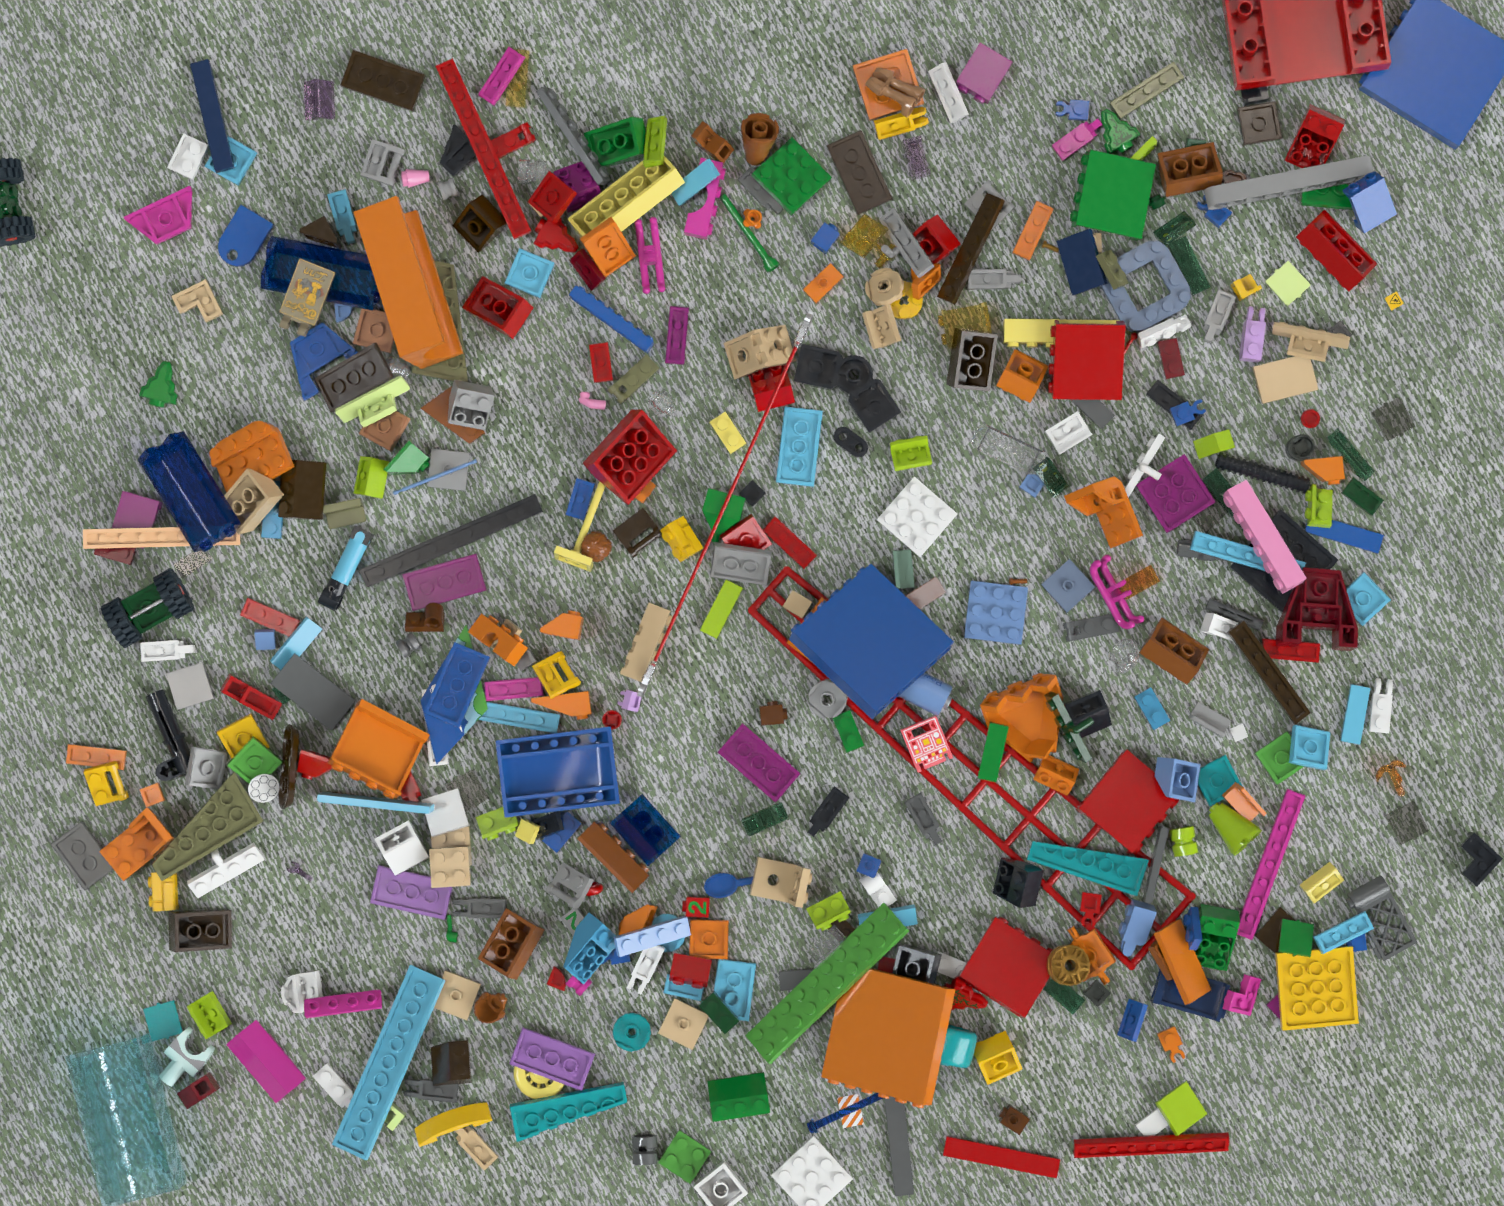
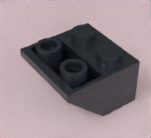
M1101 690L1092 691L1064 703L1075 726L1088 717H1091L1094 721L1092 725L1079 732L1081 738L1112 725L1109 710Z
M1002 857L998 867L993 894L1018 908L1036 906L1044 870L1028 862Z

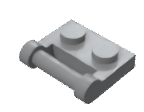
M372 139L360 175L393 187L395 183L394 177L405 150ZM392 152L394 156L387 177L381 176L388 154Z
M987 180L964 205L976 216L984 199L982 194L985 191L1005 201L1003 205L1004 210L999 213L993 225V230L1015 206L1007 202L991 186L992 183Z
M562 862L552 883L548 884L546 892L552 896H557L576 910L582 904L594 880ZM563 884L577 894L575 897H571L559 889L560 885Z

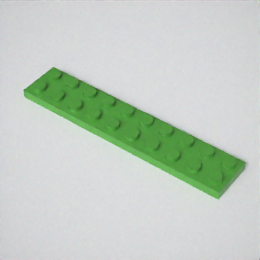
M883 902L745 1036L765 1061L771 1065L909 932L908 928L888 905Z

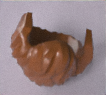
M591 531L581 543V554L592 558L593 562H602L612 551V542L600 531Z
M486 991L476 1001L474 1014L482 1023H494L501 1020L505 1016V1006L508 999L504 993L491 994Z

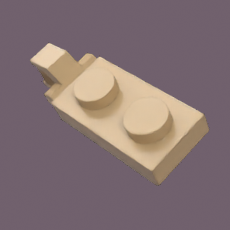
M470 1126L455 1130L458 1134L456 1137L458 1144L483 1170H486L499 1157Z

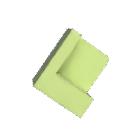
M392 1103L385 1122L388 1124L387 1127L392 1131L406 1115L394 1103Z

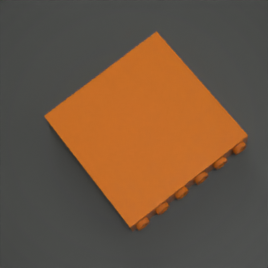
M873 968L869 969L837 1000L821 1077L828 1079L827 1082L839 1085V1082L844 1083V1087L849 1089H856L858 1087L864 1093L872 1094L876 1092L878 1097L889 1099L891 1096L895 1098L896 1102H913L912 1106L924 1108V1105H932L955 989Z

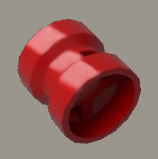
M607 711L602 718L603 725L611 727L612 730L617 729L622 723V716L617 711Z

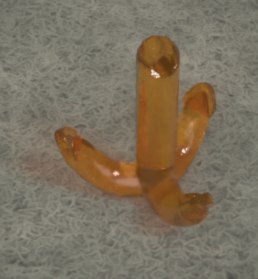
M1393 760L1388 765H1383L1378 769L1376 782H1379L1384 772H1388L1398 796L1403 797L1405 791L1401 784L1402 777L1395 767L1406 768V765L1402 761Z

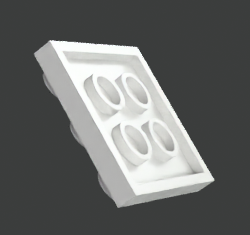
M913 477L879 516L877 521L917 556L921 557L956 517L957 513L916 477Z
M814 1135L771 1174L774 1180L798 1206H825L853 1180L849 1173Z

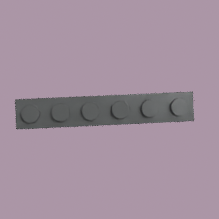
M541 87L537 90L536 93L598 185H607L611 182L608 177V171L598 162L597 154L590 150L587 145V139L580 135L577 130V124L568 117L567 109L556 99L557 94L555 91L546 87Z

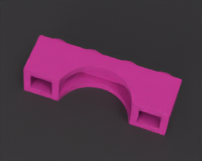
M700 158V163H699V165L702 164V163H703L705 160H707V159H705V158ZM714 160L711 161L720 175L705 186L708 196L704 206L696 212L688 213L684 235L707 240L708 235H712L714 224H710L712 216L716 217L718 206L715 205L716 198L720 199L722 187H719L720 179L724 180L726 169L723 168V162Z

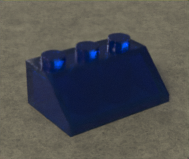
M643 794L610 822L612 827L647 866L681 837Z

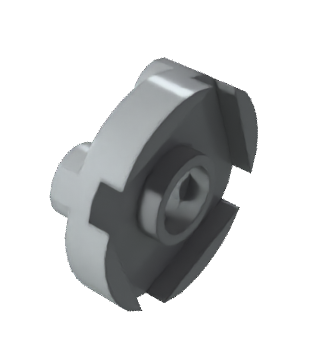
M825 679L817 682L811 688L808 696L809 706L813 713L821 718H834L845 709L848 696L830 679ZM823 695H830L832 703H825V697Z

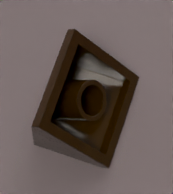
M325 216L300 228L299 233L305 239L338 249L342 248V244L332 225Z

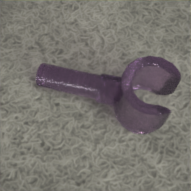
M291 861L295 865V870L293 871L286 867L288 872L297 873L308 881L312 880L311 876L300 869V865L297 862Z

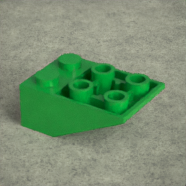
M1200 904L1199 918L1202 941L1198 949L1194 951L1201 967L1227 971L1240 925L1239 911Z

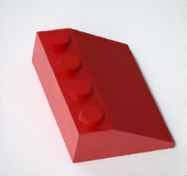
M630 410L587 457L583 464L597 480L624 503L629 505L677 450L643 410Z

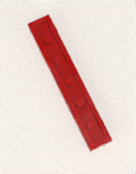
M946 1136L943 1156L1056 1179L1060 1165V1158Z

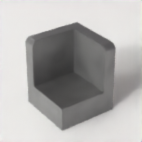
M525 645L528 649L517 662L520 671L538 662L529 645Z

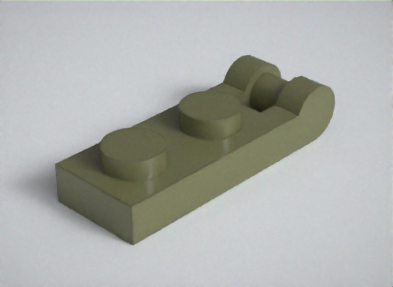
M646 354L608 389V392L611 395L614 394L621 405L660 368ZM622 385L627 389L625 393L619 390Z

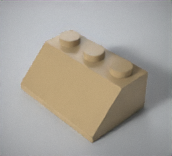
M247 468L216 506L239 535L254 531L284 494L272 479Z

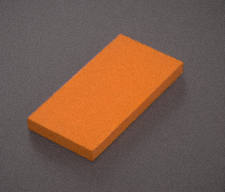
M1178 919L1155 932L1154 936L1184 1004L1187 1005L1211 991V987L1195 951L1189 950L1188 942L1185 939L1186 930L1181 919Z

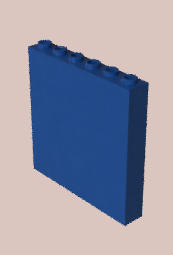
M1410 0L1409 3L1412 5L1409 10L1404 9L1399 17L1402 21L1398 26L1394 25L1389 33L1391 36L1388 41L1391 56L1389 69L1372 71L1368 74L1364 73L1359 80L1361 85L1358 90L1455 150L1464 140L1504 76V40L1440 0Z
M870 564L866 568L862 567L856 573L857 576L854 579L849 578L843 584L841 590L836 589L827 602L825 600L818 605L817 611L807 614L802 624L797 623L791 629L792 634L789 640L873 720L951 649L954 641L878 569Z

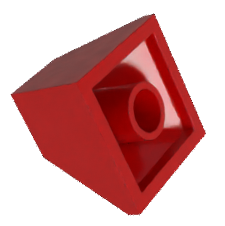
M307 749L301 750L297 772L302 773L301 777L310 780L313 777H320L333 770L331 768L332 765L328 764L330 757Z

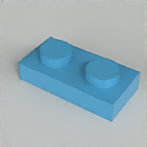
M1151 687L1134 696L1153 730L1170 721Z

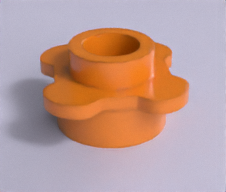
M746 209L743 212L745 215L743 225L759 229L762 220L761 212L755 209Z

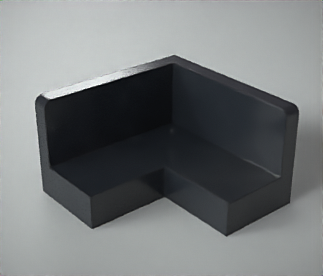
M1468 832L1467 839L1460 847L1474 860L1461 874L1469 881L1471 886L1477 887L1503 858L1475 832Z

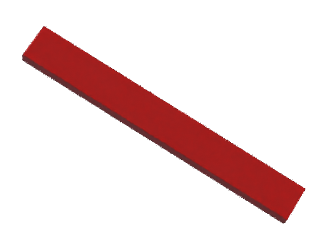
M1229 1133L1074 1139L1073 1155L1074 1158L1222 1152L1229 1150Z

